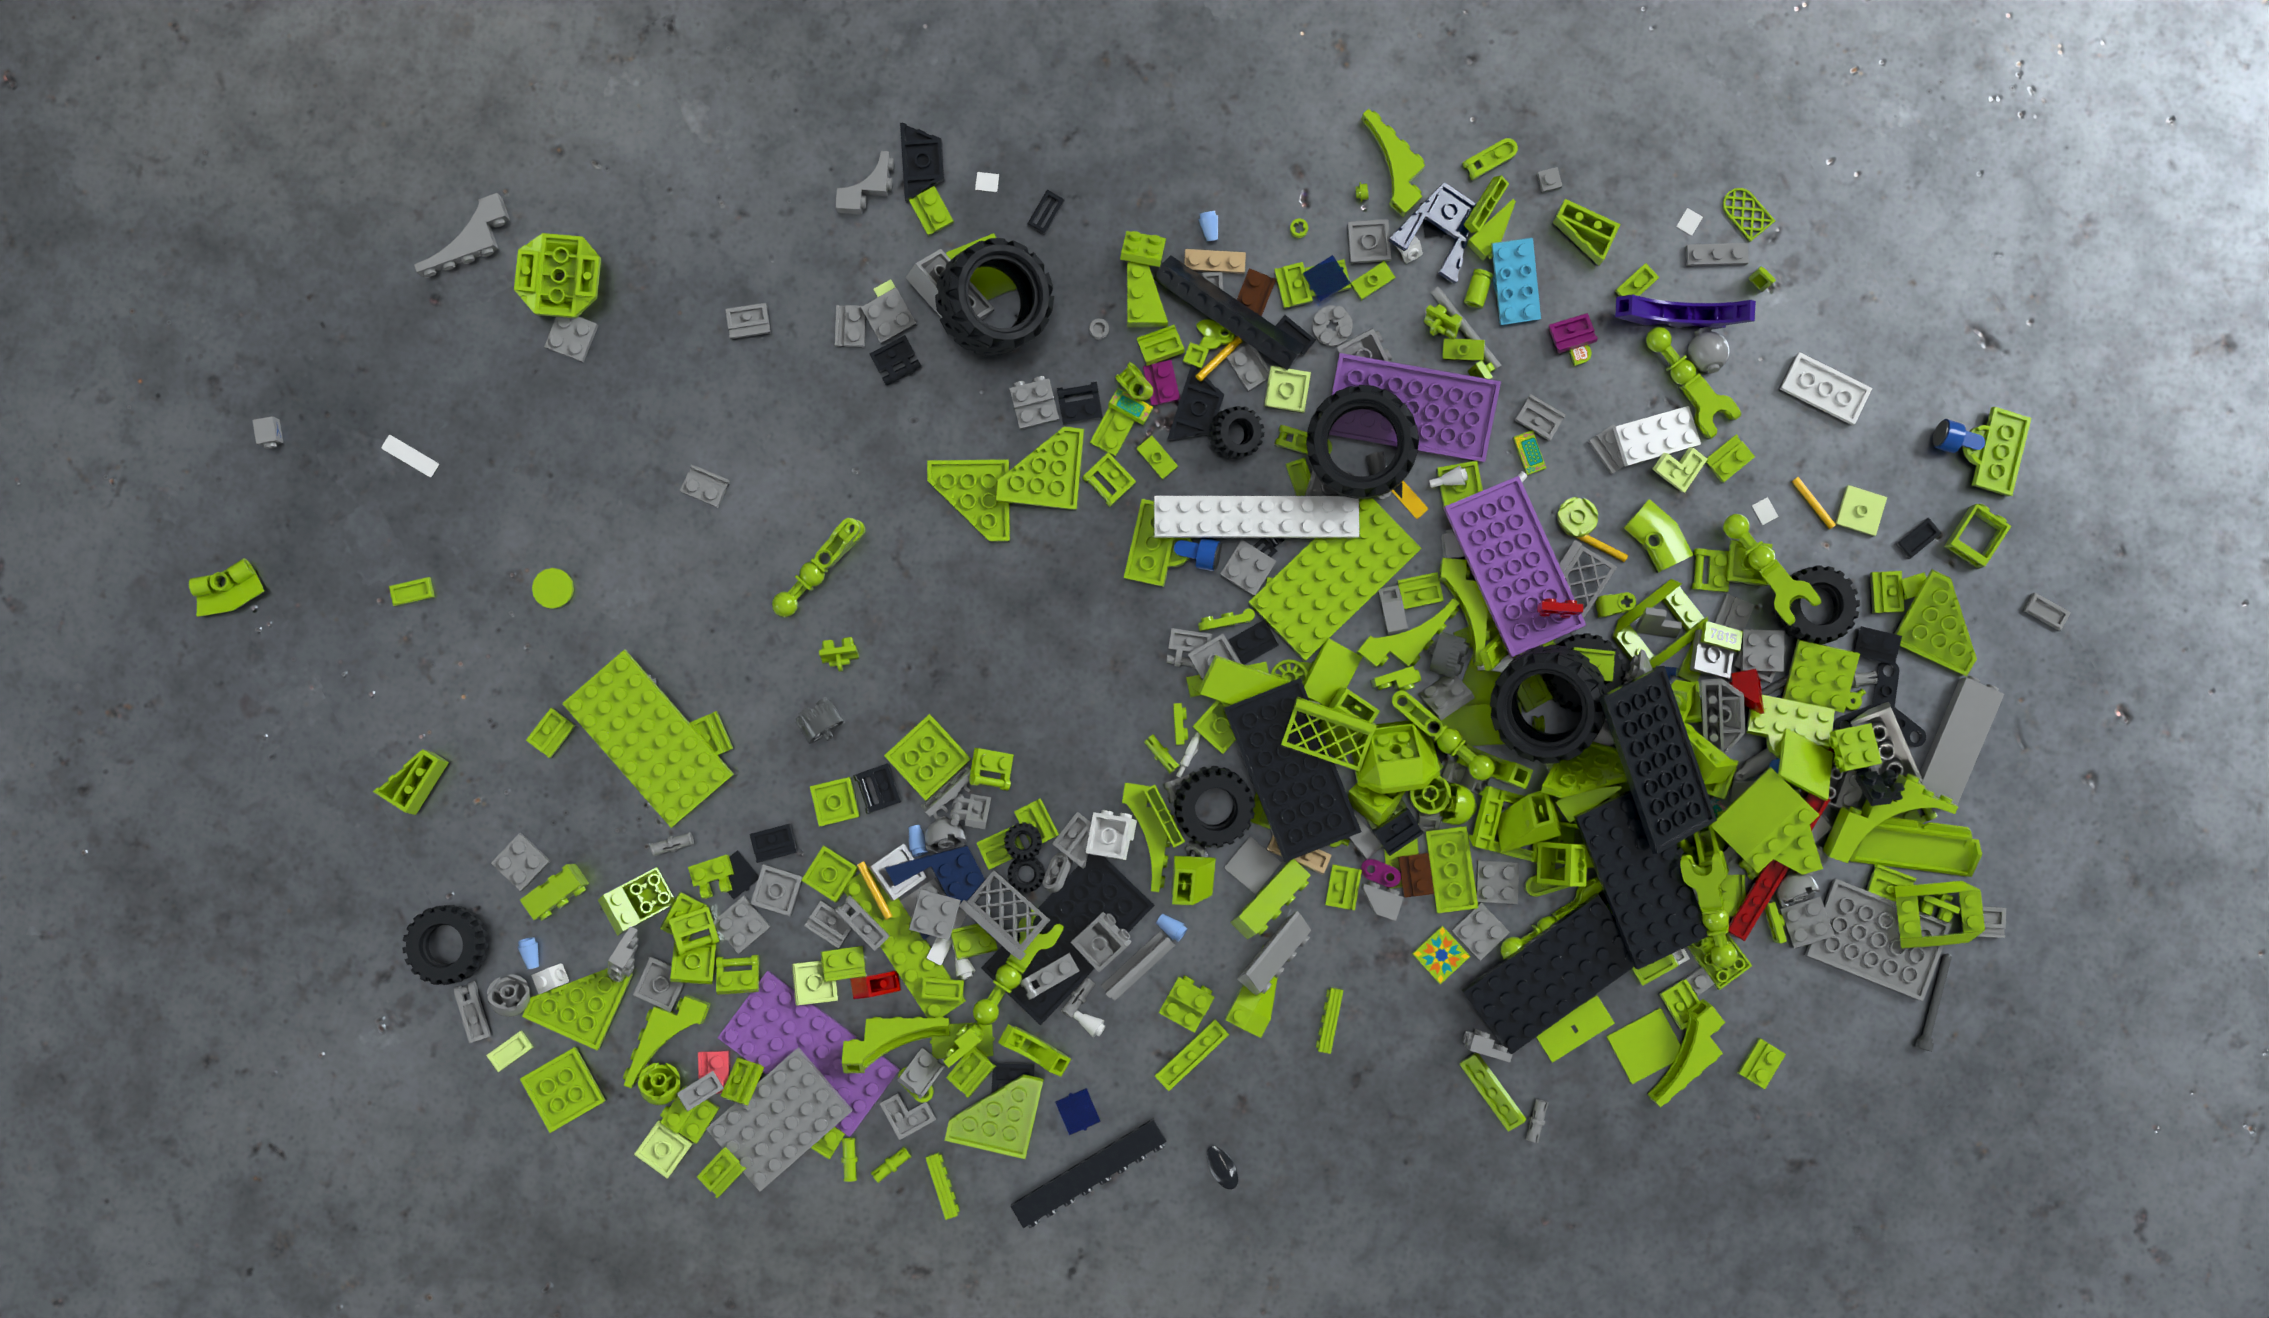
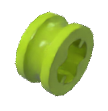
M1301 218L1293 220L1290 226L1291 234L1296 238L1304 237L1308 232L1307 222ZM1299 223L1302 224L1304 231L1296 233L1294 226L1296 224L1298 226Z
M1540 715L1539 718L1532 716V727L1545 733L1544 716Z

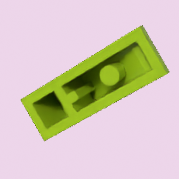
M1514 199L1489 220L1480 232H1476L1468 240L1467 245L1482 261L1487 257L1489 259L1493 258L1491 243L1502 241L1516 203Z

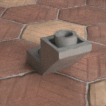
M1398 585L1379 589L1378 593L1388 635L1408 631Z
M1448 760L1442 775L1447 782L1463 785L1477 795L1488 786L1489 779L1481 781L1473 778L1468 768L1451 760Z

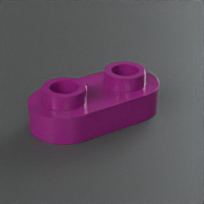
M1367 859L1361 866L1362 875L1365 878L1386 887H1395L1401 880V874L1397 868L1378 860ZM1369 865L1375 867L1373 873L1368 872L1367 868ZM1388 873L1394 875L1393 881L1387 880L1386 876Z

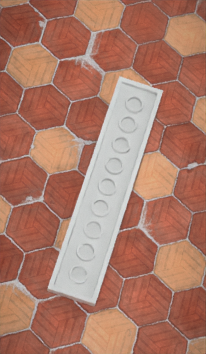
M1154 496V538H1359V499L1346 496Z

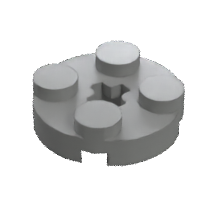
M1334 305L1320 309L1315 314L1312 323V333L1315 339L1329 347H1336L1345 343L1351 335L1353 328L1349 313L1343 307ZM1329 321L1337 323L1338 326L1335 327V331L1327 329Z

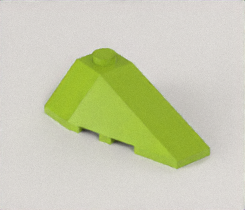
M1273 977L1270 980L1272 985L1264 994L1261 992L1255 995L1242 984L1225 1016V1020L1261 1038L1271 1020L1278 977Z

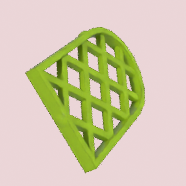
M1734 188L1724 197L1723 209L1726 215L1750 242L1776 221L1747 189ZM1736 191H1743V197H1736ZM1726 199H1732V206H1726ZM1735 200H1742V207H1736ZM1745 200L1752 201V208L1745 207ZM1755 202L1761 209L1755 208ZM1734 209L1742 210L1741 217L1734 216ZM1744 210L1752 211L1751 218L1744 217ZM1754 211L1762 212L1761 219L1754 218ZM1764 213L1768 216L1769 219H1764ZM1735 219L1741 220V225ZM1744 220H1750L1751 226L1743 227ZM1754 221H1761V227L1753 228ZM1764 222H1770L1766 227L1763 228ZM1745 230H1750V236L1745 232ZM1753 231H1760L1754 237H1752Z

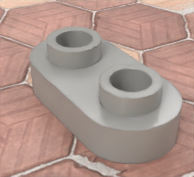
M1058 853L1051 859L1042 882L1043 887L1051 893L1058 892L1063 887L1072 864L1071 859L1064 853Z

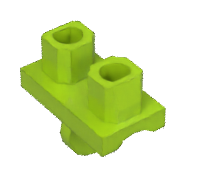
M1441 304L1435 307L1429 305L1426 308L1427 314L1424 319V323L1431 327L1429 333L1435 336L1439 332L1454 340L1461 326L1462 317L1458 314H1453L1451 317L1448 316L1446 308Z
M852 637L841 639L842 647L836 648L833 640L822 641V649L819 650L822 664L829 663L830 667L837 666L838 671L841 672L843 671V665H849L850 660L859 659V653Z
M1948 893L1933 894L1936 898L1929 895L1918 896V900L1921 901L1919 912L1931 916L1935 906L1940 908L1937 919L1947 923L1951 921L1954 913L1959 914V907L1944 902L1945 900L1951 902L1953 896Z

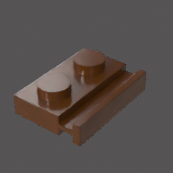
M1249 268L1237 300L1262 316L1276 278H1271Z
M1429 853L1398 857L1403 897L1434 894Z

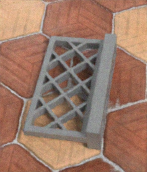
M1575 540L1559 566L1570 590L1571 586L1580 584L1583 586L1584 595L1576 596L1574 599H1586L1587 607L1582 613L1584 619L1617 569V566L1582 546V543ZM1583 552L1591 557L1592 564L1580 566L1579 558ZM1605 565L1611 569L1606 576L1598 577L1596 566ZM1593 567L1596 578L1584 580L1582 569ZM1579 570L1581 581L1569 583V573ZM1596 581L1598 590L1595 593L1587 594L1585 583ZM1576 630L1569 634L1573 636Z
M994 870L968 901L963 900L959 905L961 909L1019 960L1026 955L1024 950L1050 921L1048 917ZM997 878L999 880V889L991 890V883ZM1012 891L1013 901L1004 902V892ZM999 893V903L991 904V894ZM986 895V905L978 906L975 902L980 896ZM1026 904V913L1017 914V905ZM1013 905V915L1004 916V906ZM999 907V917L991 918L990 908ZM1032 916H1040L1042 918L1037 926H1031ZM1026 917V927L1017 928V919ZM1013 919V929L1004 930V920ZM1026 932V939L1020 944L1017 941V933Z
M1160 930L1101 985L1109 998H1112L1114 1001L1118 999L1175 946L1163 930Z

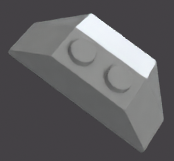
M1723 679L1701 680L1702 736L1727 755L1729 750L1745 734L1744 694Z

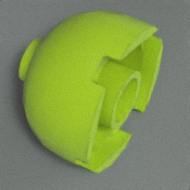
M1439 775L1424 789L1409 790L1410 801L1418 811L1425 814H1436L1446 808L1451 798V789L1448 782Z
M1450 783L1451 798L1446 808L1440 811V816L1443 817L1441 821L1452 825L1464 824L1477 810L1475 797L1467 787Z
M653 1063L645 1067L639 1075V1092L643 1099L650 1104L659 1106L670 1103L680 1090L679 1073L675 1067L668 1063H665L666 1065Z

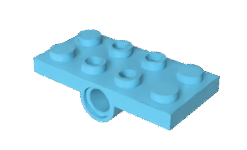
M1533 238L1491 243L1494 266L1493 286L1497 294L1500 325L1541 319Z

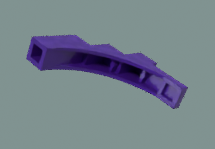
M1632 294L1616 297L1615 317L1645 326L1666 324L1676 328L1697 326L1701 328L1709 327L1712 330L1726 328V325L1754 322L1756 301L1685 303L1650 299Z

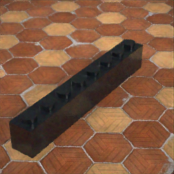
M1172 255L1162 263L1154 277L1155 281L1286 370L1292 366L1304 348L1303 344Z
M1152 1118L1016 1200L1010 1207L1023 1228L1027 1226L1032 1228L1040 1223L1039 1219L1046 1215L1048 1218L1058 1212L1056 1208L1063 1204L1066 1207L1075 1202L1074 1197L1081 1193L1083 1196L1094 1190V1185L1098 1183L1103 1185L1111 1180L1110 1176L1116 1172L1121 1174L1129 1169L1128 1165L1132 1162L1139 1163L1146 1159V1154L1153 1150L1155 1153L1164 1148V1143L1167 1142L1155 1119Z

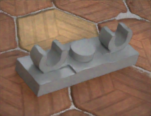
M967 765L961 768L921 805L929 817L933 815L935 819L938 818L937 811L939 809H943L947 813L948 809L944 804L955 799L962 787L967 792L971 791L967 786L971 769Z

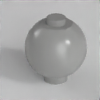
M1700 328L1695 332L1696 337L1689 344V360L1700 371L1710 374L1716 373L1725 365L1729 358L1728 342L1719 333L1712 332L1711 328Z

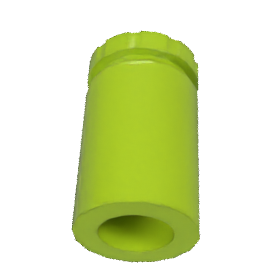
M1474 269L1464 299L1466 305L1478 309L1483 308L1493 278L1492 273L1483 269Z

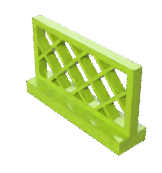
M1297 697L1281 745L1360 772L1377 725L1368 720ZM1297 711L1306 714L1309 721L1298 726L1295 721ZM1319 719L1325 720L1329 728L1317 733L1313 722ZM1293 722H1294L1296 728H1294V729L1291 730L1292 725H1293ZM1329 722L1334 723L1336 725L1331 727ZM1311 724L1315 735L1304 739L1300 729ZM1343 726L1349 735L1337 740L1332 729ZM1298 731L1302 741L1296 744L1287 742L1289 734ZM1331 731L1335 741L1324 746L1319 736ZM1358 733L1368 735L1365 743L1359 746L1356 745L1352 737ZM1317 737L1322 748L1315 751L1310 750L1306 742ZM1350 737L1355 748L1344 753L1339 742ZM1337 744L1342 754L1334 758L1330 757L1326 749ZM1322 750H1324V752H1325L1326 755H1324V754H1322V753H1319V752L1322 751ZM1357 751L1360 757L1358 764L1349 763L1346 755ZM1344 757L1345 761L1339 760V758Z

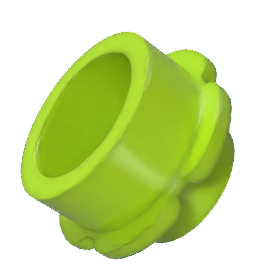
M1359 182V186L1355 187L1356 199H1361V202L1369 200L1367 183L1361 184Z

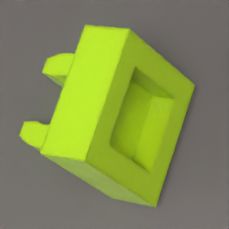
M1481 360L1472 366L1468 373L1470 376L1491 379L1492 375L1490 373L1495 368L1491 362L1485 365Z

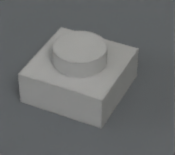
M1558 167L1537 173L1542 193L1562 188Z
M1419 812L1418 824L1421 830H1439L1440 812L1436 814Z
M1701 966L1686 977L1697 996L1715 984Z

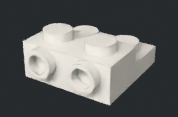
M1101 810V813L1093 812L1086 853L1126 860L1129 842L1134 839L1137 820L1132 819V815L1126 813L1114 816L1113 812Z

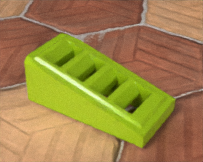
M1762 266L1757 268L1749 277V280L1761 292L1776 281Z

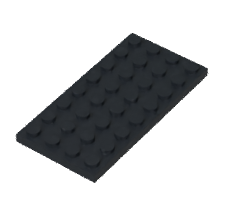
M1658 666L1600 696L1599 700L1652 854L1663 852L1717 821L1665 666Z
M1301 678L1223 708L1284 862L1362 832L1335 763L1281 745L1296 698L1300 697L1309 700ZM1297 711L1295 721L1298 726L1309 721L1306 714ZM1318 721L1313 722L1317 733L1321 732ZM1293 722V725H1292L1291 730L1294 729V728H1296L1294 722ZM1311 724L1300 729L1304 739L1315 735ZM1298 731L1290 733L1287 742L1292 744L1302 741ZM1322 734V735H1320L1319 737H1320V739H1321L1323 745L1326 746L1327 743H1326L1325 738H1324V736H1323V734ZM1317 737L1306 742L1310 750L1315 751L1322 748ZM1327 748L1328 755L1332 757L1329 748ZM1322 750V751L1319 752V753H1322V754L1326 755L1325 752H1324V750Z
M1631 790L1574 816L1635 969L1639 970L1708 937L1707 930L1709 929L1703 924V914L1694 891L1683 880L1680 865L1681 859L1676 846L1673 845L1659 854H1652Z
M1089 854L1085 868L1083 869L1078 866L1066 878L1063 887L1058 892L1052 893L1039 906L1038 909L1050 919L1040 934H1047L1056 924H1061L1064 928L1052 947L1041 949L1036 953L1024 973H1022V979L1070 953L1080 971L1030 1000L1026 996L1027 991L1020 984L1012 989L1011 993H1006L1041 1026L1095 969L1075 948L1071 941L1102 912L1111 914L1116 920L1115 925L1120 930L1125 929L1129 933L1155 905L1104 856ZM1040 916L1035 917L1033 926H1037L1042 920ZM1017 933L1018 942L1020 941V933ZM1001 946L981 969L992 980H996L998 968L1006 964L1011 953ZM1037 980L1031 982L1034 989L1040 986Z
M1596 893L1519 948L1515 953L1466 986L1462 991L1501 1045L1508 1048L1507 1052L1513 1054L1631 970L1634 965L1613 914Z

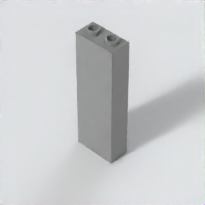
M1972 676L1959 679L1920 771L1923 780L1920 783L1926 789L1933 791L1935 796L1940 797L1942 794L1952 798V803L1955 805L1959 803L2004 696L2003 693L1998 691L1999 688L1990 684L1985 686L1979 683V679Z

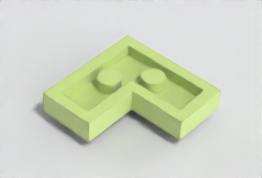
M1693 447L1688 448L1679 462L1668 453L1663 452L1653 470L1679 491L1685 493L1707 461V458Z

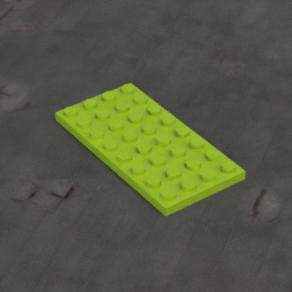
M1373 498L1359 499V538H1315L1248 603L1306 661L1326 642L1327 638H1330L1422 548Z
M626 649L562 703L670 828L676 825L734 775Z

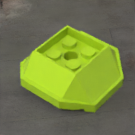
M542 233L527 245L518 249L514 290L535 315L578 318L597 299L601 257L583 236ZM559 273H565L561 281H556Z
M1409 720L1376 724L1377 726L1360 772L1355 770L1358 786L1367 787L1380 794L1424 789L1433 779L1440 775V767L1433 739ZM1364 734L1356 745L1359 746L1365 743L1368 735ZM1357 751L1351 753L1353 764L1357 765L1360 757Z

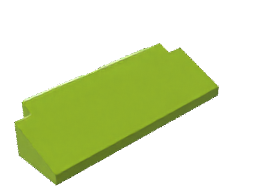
M1890 817L1877 825L1862 839L1849 861L1972 877L1982 857L1979 839H1972V833L1968 827L1932 822L1921 824L1915 820Z

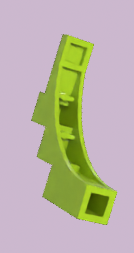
M1898 774L1895 783H1902L1905 791H1899L1903 799L1892 800L1891 804L1871 806L1866 799L1862 810L1854 806H1850V808L1842 806L1822 851L1833 859L1848 863L1862 839L1886 819L1899 813L1919 808H1939L1956 814L1958 806L1952 803L1953 799L1942 794L1940 797L1935 796L1933 791L1926 789L1919 782L1920 778L1911 774H1907V776Z

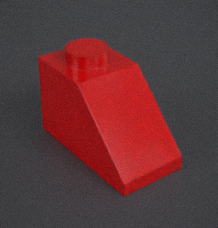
M1751 669L1731 673L1732 682H1729V684L1744 694V705L1759 714H1764L1761 682L1757 670Z
M897 971L850 979L853 999L870 998L901 991Z

